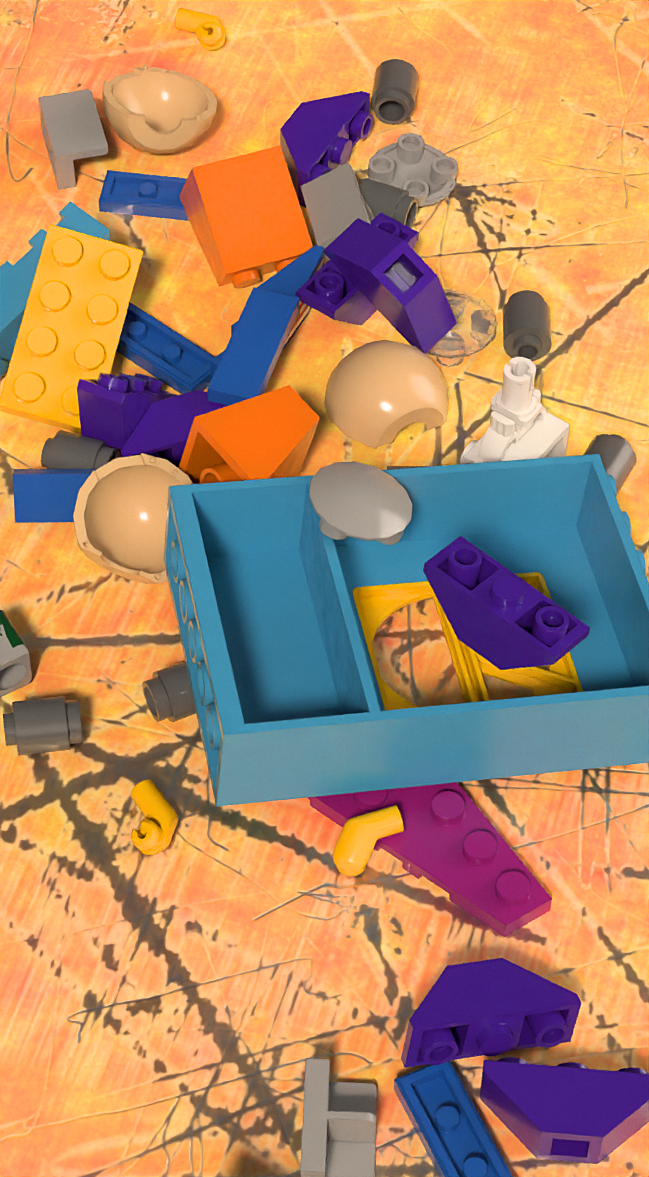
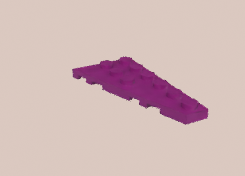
M457 782L307 797L310 800L311 807L342 828L350 818L396 805L401 814L404 832L377 839L373 849L379 851L382 848L403 862L402 868L414 877L420 879L423 876L449 893V900L503 937L551 910L552 898Z

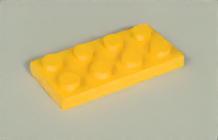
M49 224L1 392L0 411L81 433L77 396L79 379H98L100 372L110 374L143 255L142 250Z

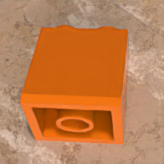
M281 146L191 169L179 198L218 286L233 283V287L238 289L253 285L261 280V275L279 272L313 247Z
M290 385L194 417L178 468L189 476L193 484L297 477L300 474L320 417Z

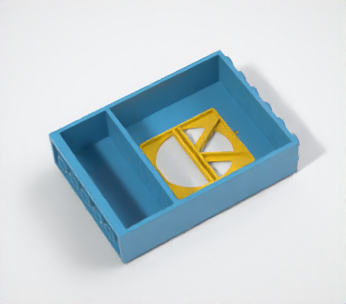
M599 454L382 470L393 476L406 489L412 503L411 521L405 528L399 542L393 545H385L377 540L364 541L352 537L335 540L325 536L319 529L321 517L314 511L309 498L310 481L315 475L169 486L163 560L216 807L649 763V582L645 574L646 564L643 552L635 548L631 538L629 516L626 511H621L617 502L614 477L606 473ZM462 536L589 626V635L555 664L549 665V671L537 667L500 670L457 638L423 572L424 563L458 537ZM433 597L465 703L419 707L402 698L385 683L380 675L372 643L380 625L391 614L410 603ZM482 674L531 689L535 694L532 697L490 700Z

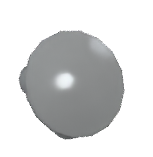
M405 133L399 136L397 143H392L379 149L369 159L367 175L369 179L407 190L409 196L418 199V207L433 205L447 198L455 188L458 164L454 158L446 156L442 151L425 144L420 135Z
M355 461L335 462L320 468L310 481L309 498L314 511L321 517L319 529L325 536L331 539L342 540L352 537L364 541L377 540L385 545H393L399 542L405 528L411 521L412 503L406 489L393 476L375 466Z

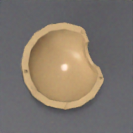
M146 64L143 67H133V72L117 75L109 82L105 80L102 89L104 112L119 138L134 149L152 154L175 153L195 144L209 129L217 107V99L213 92L199 80L178 71L147 67Z
M390 340L369 342L354 349L345 356L330 374L324 400L331 421L347 437L374 449L392 443L397 433L409 424L423 422L425 423L426 430L444 425L447 421L449 403L447 385L440 369L416 346Z
M143 453L135 456L115 458L97 470H93L79 489L73 514L78 547L87 558L97 565L124 578L145 584L166 582L168 578L163 559L169 486L190 485L193 482L186 473L168 460Z

